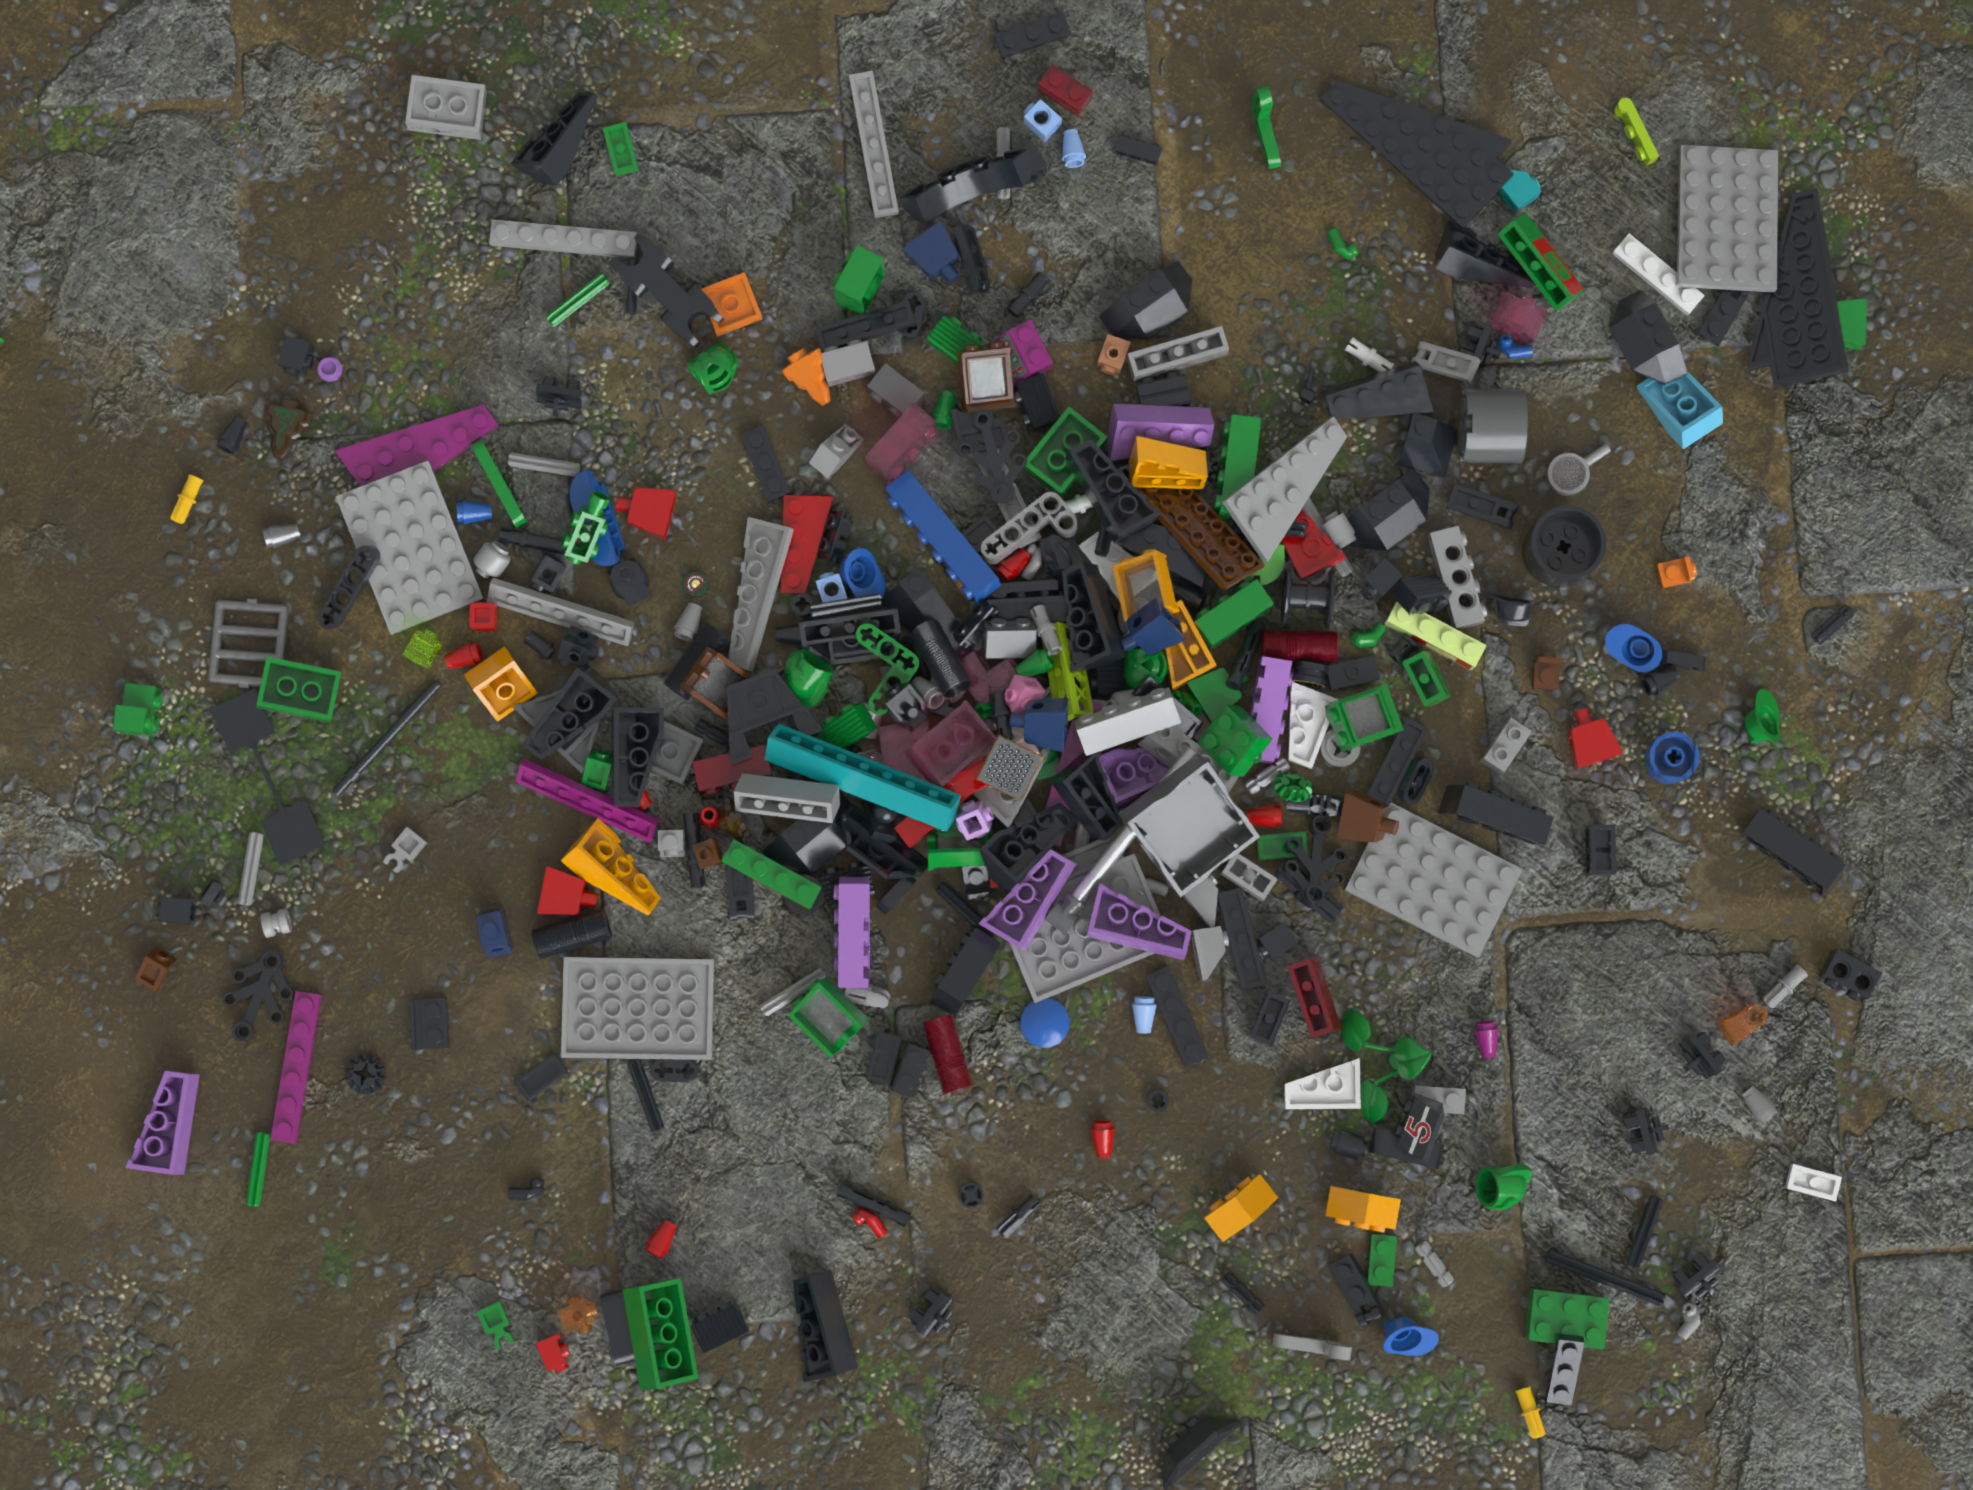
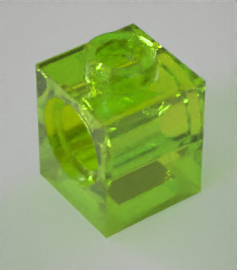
M417 629L402 655L428 670L442 646L437 641L439 636L425 629L424 633Z

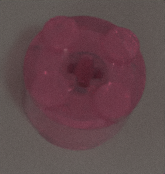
M1503 291L1491 318L1490 326L1501 334L1506 332L1512 335L1514 340L1531 344L1533 341L1535 342L1548 310L1536 306V300L1523 295L1520 299L1510 292Z

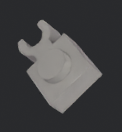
M406 827L391 845L396 852L387 855L383 863L387 865L392 859H396L397 866L393 871L398 873L404 866L405 858L412 862L427 842L409 827Z

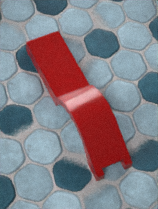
M981 759L949 779L941 787L960 794V805L972 794L990 786L977 779L986 761ZM907 817L894 827L909 848L915 846L936 829L911 817Z

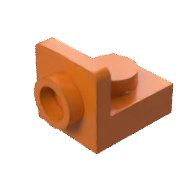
M1689 555L1681 559L1656 564L1661 589L1690 583L1695 579L1694 575L1697 574L1694 561L1690 560Z

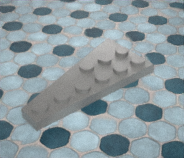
M1334 416L1323 422L1222 501L1264 563L1268 562L1347 438V435Z

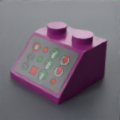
M1032 320L1008 330L993 341H1001L1003 345L1011 349L1010 360L1013 388L1019 381L1052 369L1053 362ZM1001 357L993 358L999 365L997 369L1002 377Z

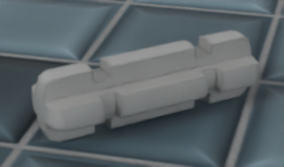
M1280 758L1275 762L1274 766L1271 764L1255 775V779H1249L1245 782L1248 792L1251 795L1255 794L1260 790L1261 786L1264 788L1274 781V778L1279 773L1284 774L1290 769L1288 762L1284 758Z
M1423 1241L1416 1246L1415 1251L1419 1257L1424 1258L1422 1261L1432 1275L1438 1277L1437 1282L1444 1288L1451 1284L1454 1279L1449 1271H1445L1446 1267L1436 1253L1431 1252L1432 1248L1428 1242Z

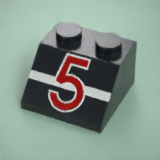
M1414 1093L1412 1099L1407 1098L1403 1113L1406 1115L1403 1122L1397 1123L1394 1136L1397 1137V1145L1420 1160L1427 1162L1445 1117L1443 1103Z

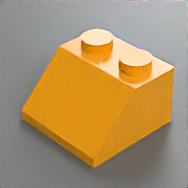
M505 646L464 674L473 691L497 722L514 711L515 705L523 704L538 694Z

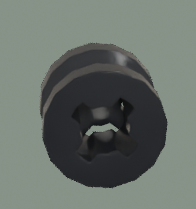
M968 1182L960 1188L959 1200L963 1206L974 1208L982 1202L983 1191L978 1184Z

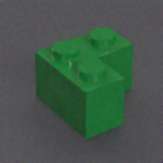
M125 683L123 705H116L113 730L124 735L155 738V732H158L160 728V718L157 717L158 708H161L163 704V693H160L161 689L156 686Z

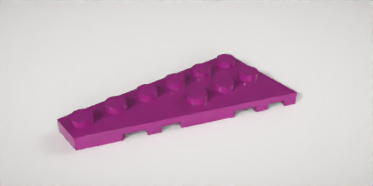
M480 405L335 450V452L361 487L425 461L430 462L433 472H435L499 425L485 405Z

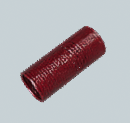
M1264 629L1261 655L1293 662L1332 661L1333 663L1338 659V632H1317V630L1270 631Z
M953 1014L922 1023L927 1041H929L928 1046H930L929 1048L935 1063L934 1066H936L935 1069H938L936 1072H938V1080H940V1087H942L944 1095L973 1086Z

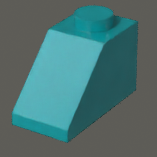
M1510 170L1514 175L1501 188L1498 194L1512 212L1516 214L1539 197L1541 186L1538 180L1533 176L1530 177L1527 172Z

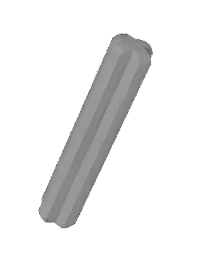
M1007 127L997 129V157L1004 156V152L1010 150V129ZM1010 188L998 190L997 198L1002 200L1009 199Z
M513 452L508 456V465L511 467L576 477L581 471L579 463Z
M249 833L238 896V903L241 905L250 906L253 902L264 837L262 833Z
M822 968L815 970L762 1003L760 1009L763 1014L769 1016L808 992L807 987L815 979L821 981L827 977L825 971Z

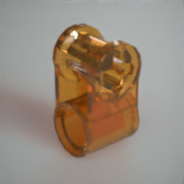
M1749 1004L1726 1017L1717 1025L1729 1044L1733 1046L1762 1027L1768 1020V1012L1763 1006ZM1751 1011L1759 1012L1756 1016L1757 1021L1750 1020V1017H1752Z

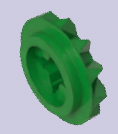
M1287 771L1285 774L1279 773L1274 778V791L1286 800L1302 802L1309 799L1312 794V783L1306 781L1305 776L1300 777L1297 773L1291 774Z

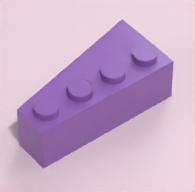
M1113 404L1106 442L1109 459L1115 461L1130 458L1136 436L1189 448L1209 446L1215 426L1210 408Z
M1264 656L1258 662L1250 716L1273 738L1261 754L1262 759L1259 761L1272 764L1274 759H1279L1281 744H1277L1279 734L1283 735L1285 720H1282L1283 710H1287L1289 696L1286 695L1287 687L1291 686L1293 671H1290L1292 661Z
M1050 849L979 924L1026 951L1077 864Z
M840 877L839 885H834V900H839V909H834V924H838V933H834V948H838V957H834V972H838V988H868L870 977V877Z
M1099 883L1086 936L1184 960L1192 931Z
M179 1071L164 1072L153 1099L154 1104L150 1113L146 1116L145 1126L140 1138H137L134 1146L135 1150L131 1159L128 1160L126 1168L170 1175H184L200 1074Z

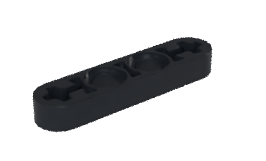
M365 545L356 550L319 612L318 621L323 628L335 629L344 622L380 561V552L375 546ZM370 551L371 553L369 556L370 558H372V560L366 561L363 564V562L366 559L364 552ZM353 570L358 571L361 575L358 584L353 583L350 579V574ZM342 590L348 594V602L346 604H341L338 600V594ZM335 611L332 617L335 620V622L329 623V617L327 616V614H331Z

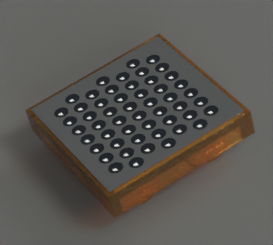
M997 734L975 779L1021 801L1043 756Z

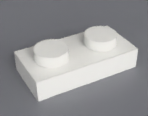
M1791 1164L1785 1188L1836 1201L1842 1177Z

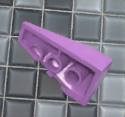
M1137 748L1136 750L1115 749L1100 755L1101 758H1099L1103 772H1106L1108 778L1107 784L1110 793L1114 795L1117 806L1147 793L1160 782L1170 769V767L1143 748Z

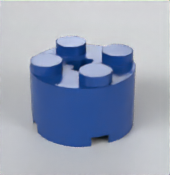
M1668 732L1655 738L1647 746L1644 754V764L1648 775L1664 784L1678 783L1691 776L1697 769L1700 759L1696 744H1694L1690 737L1680 732ZM1671 753L1672 757L1676 758V761L1672 763L1670 759H1667V755Z

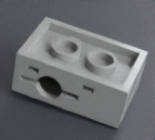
M412 75L405 121L407 130L481 140L487 97L486 86L484 84Z

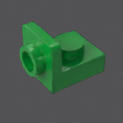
M593 749L590 752L584 769L582 785L603 791L606 790L612 769V754L609 751Z

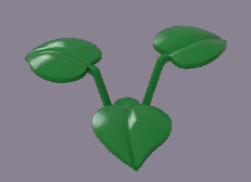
M1350 1007L1344 1013L1341 1026L1342 1038L1346 1046L1354 1051L1360 1050L1363 1045L1366 1048L1392 1053L1389 1062L1395 1070L1377 1079L1374 1083L1367 1079L1360 1085V1110L1367 1121L1374 1125L1384 1117L1388 1108L1387 1094L1379 1085L1396 1074H1399L1406 1080L1415 1078L1427 1064L1432 1052L1423 1048L1411 1037L1400 1038L1395 1048L1368 1043L1366 1040L1371 1035L1369 1023L1359 1011Z

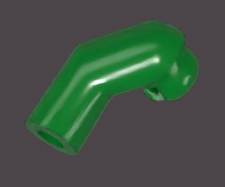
M1337 228L1327 232L1334 251L1342 257L1351 260L1359 254V249L1355 243L1347 246L1343 242Z
M1377 622L1370 632H1353L1351 642L1359 648L1373 647L1387 628L1380 622Z
M1176 689L1171 691L1172 696L1185 708H1188L1192 714L1199 715L1202 712V706L1192 693L1180 692Z

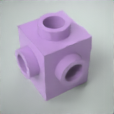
M971 800L961 805V809H959L956 817V825L959 831L964 834L966 840L974 837L980 838L989 833L992 820L994 819L990 807L985 806L982 800L978 802Z

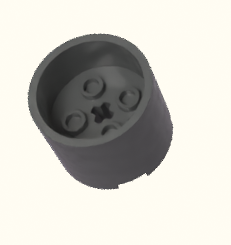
M1468 388L1462 390L1458 409L1459 435L1457 437L1460 462L1521 464L1526 450L1528 427L1525 390Z

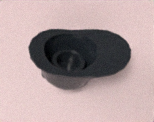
M1481 591V594L1493 598L1496 617L1503 624L1509 626H1527L1533 605L1540 604V602L1534 600L1515 599Z

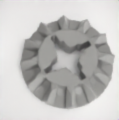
M1331 729L1324 735L1321 743L1322 756L1328 764L1337 767L1352 764L1359 756L1360 747L1348 750V753L1340 752L1334 756L1336 747L1331 741L1335 743V733Z

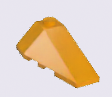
M597 818L570 847L561 861L581 879L640 912L649 915L660 901V896L646 876L639 873L632 864L634 859L630 854L626 855L619 845L621 840L617 834Z

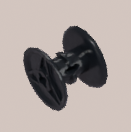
M1289 564L1286 565L1281 599V626L1287 623L1290 608L1305 609V612H1309V609L1323 610L1324 627L1326 629L1330 628L1335 593L1334 568L1328 571L1326 585H1313L1311 581H1307V584L1292 583V568Z

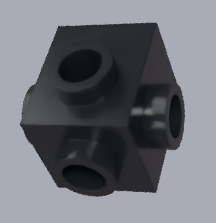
M570 626L562 639L558 658L576 666L588 664L590 660L595 661L599 652V647H596L599 636Z

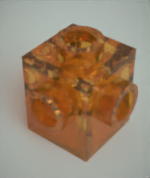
M580 1296L566 1301L567 1306L557 1310L566 1334L576 1330L581 1334L593 1329L591 1324L597 1321L595 1316L599 1315L594 1301L589 1302L588 1298L581 1300ZM577 1311L582 1313V1319L577 1317Z

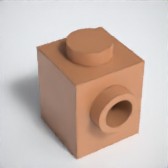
M1107 334L1097 362V367L1101 368L1100 371L1109 375L1120 374L1131 342Z

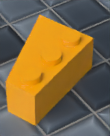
M1136 436L1128 461L1130 483L1134 487L1204 488L1208 477L1206 451Z
M1182 600L1176 602L1180 611L1173 615L1181 623L1185 640L1164 649L1169 665L1168 674L1171 691L1214 670L1217 666Z

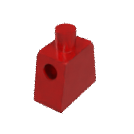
M635 488L632 499L622 496L618 497L616 510L629 513L627 522L630 526L666 540L677 494L674 490Z
M1588 708L1574 712L1578 726L1567 731L1574 770L1623 754L1620 745L1604 718L1592 722Z
M546 867L537 913L540 915L580 916L582 906L597 907L599 894L585 891L587 881L551 867Z

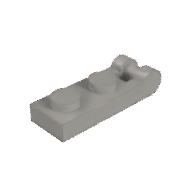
M1422 341L1417 346L1418 352L1416 357H1412L1411 362L1417 361L1422 370L1424 369L1468 383L1472 382L1480 364L1478 357ZM1427 354H1430L1429 359L1425 360Z

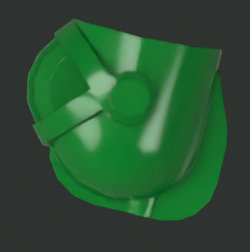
M718 343L686 363L692 376L711 395L712 393L723 391L731 384L736 373L738 359L727 344Z
M800 649L786 659L784 669L785 683L805 707H815L826 695L834 669L809 650Z
M1142 649L1125 651L1123 673L1125 690H1135L1147 675L1159 685L1165 680L1169 665L1164 651L1161 650L1151 655L1146 654Z
M1524 1164L1483 1167L1476 1178V1195L1479 1202L1486 1208L1497 1211L1506 1210L1519 1203L1525 1196L1527 1184L1530 1183L1532 1177L1530 1168Z

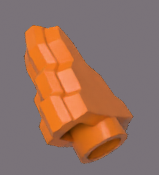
M804 347L788 357L790 364L783 368L781 372L788 381H793L799 389L806 390L814 401L823 406L830 402L831 399L829 387L824 380L825 372L822 365V352L820 348H817L808 353Z

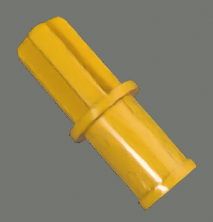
M190 474L188 475L181 494L177 495L179 499L170 519L180 524L185 522L192 504H196L194 500L203 483L202 479Z
M1531 1387L1516 1390L1515 1393L1518 1396L1523 1412L1521 1416H1524L1531 1437L1539 1438L1544 1436L1546 1432L1538 1412L1540 1408L1536 1406Z

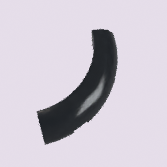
M1029 149L1008 150L1004 152V156L991 159L990 155L964 162L937 175L938 180L927 185L923 183L917 185L899 199L912 218L927 224L945 211L972 198L1002 189L1024 187L1032 173Z

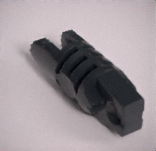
M1312 793L1309 799L1302 802H1293L1285 799V807L1289 812L1304 813L1305 815L1341 816L1345 797Z

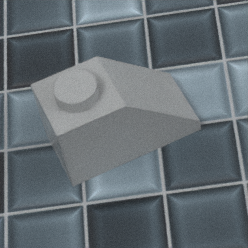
M1212 874L1182 896L1208 928L1215 925L1218 889L1215 886L1218 882Z

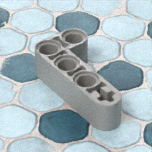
M1047 492L987 537L981 544L982 557L989 564H997L1048 524L1061 537L1070 538L1077 532V518L1057 493ZM1048 501H1055L1058 504L1054 510H1047L1044 505ZM1029 516H1035L1038 518V522L1030 526L1025 523V519ZM1063 520L1073 522L1072 527L1069 529H1062L1059 525ZM1009 531H1016L1019 534L1017 539L1013 541L1007 540L1005 536ZM988 548H996L997 554L989 553Z

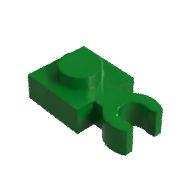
M501 1301L476 1312L486 1335L494 1332V1345L497 1349L502 1348L500 1343L502 1336L507 1337L510 1344L514 1342L512 1333L505 1329V1326L511 1324Z

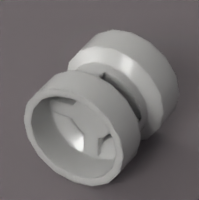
M287 908L279 909L274 914L270 912L261 914L262 929L266 938L275 936L277 932H282L283 934L292 932L291 918Z

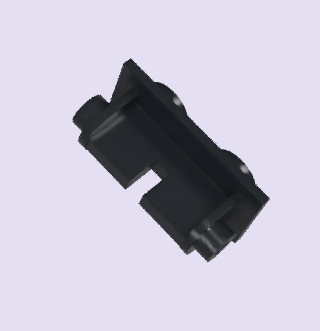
M831 511L826 520L824 538L819 543L817 558L829 559V561L838 563L839 559H842L846 542L839 540L840 536L844 538L849 537L853 524L851 515L845 514L844 511Z
M983 599L974 606L966 620L956 627L952 636L960 646L967 650L970 647L973 648L983 637V632L979 628L984 626V621L999 618L998 615L1001 612L994 606L992 607L986 599Z

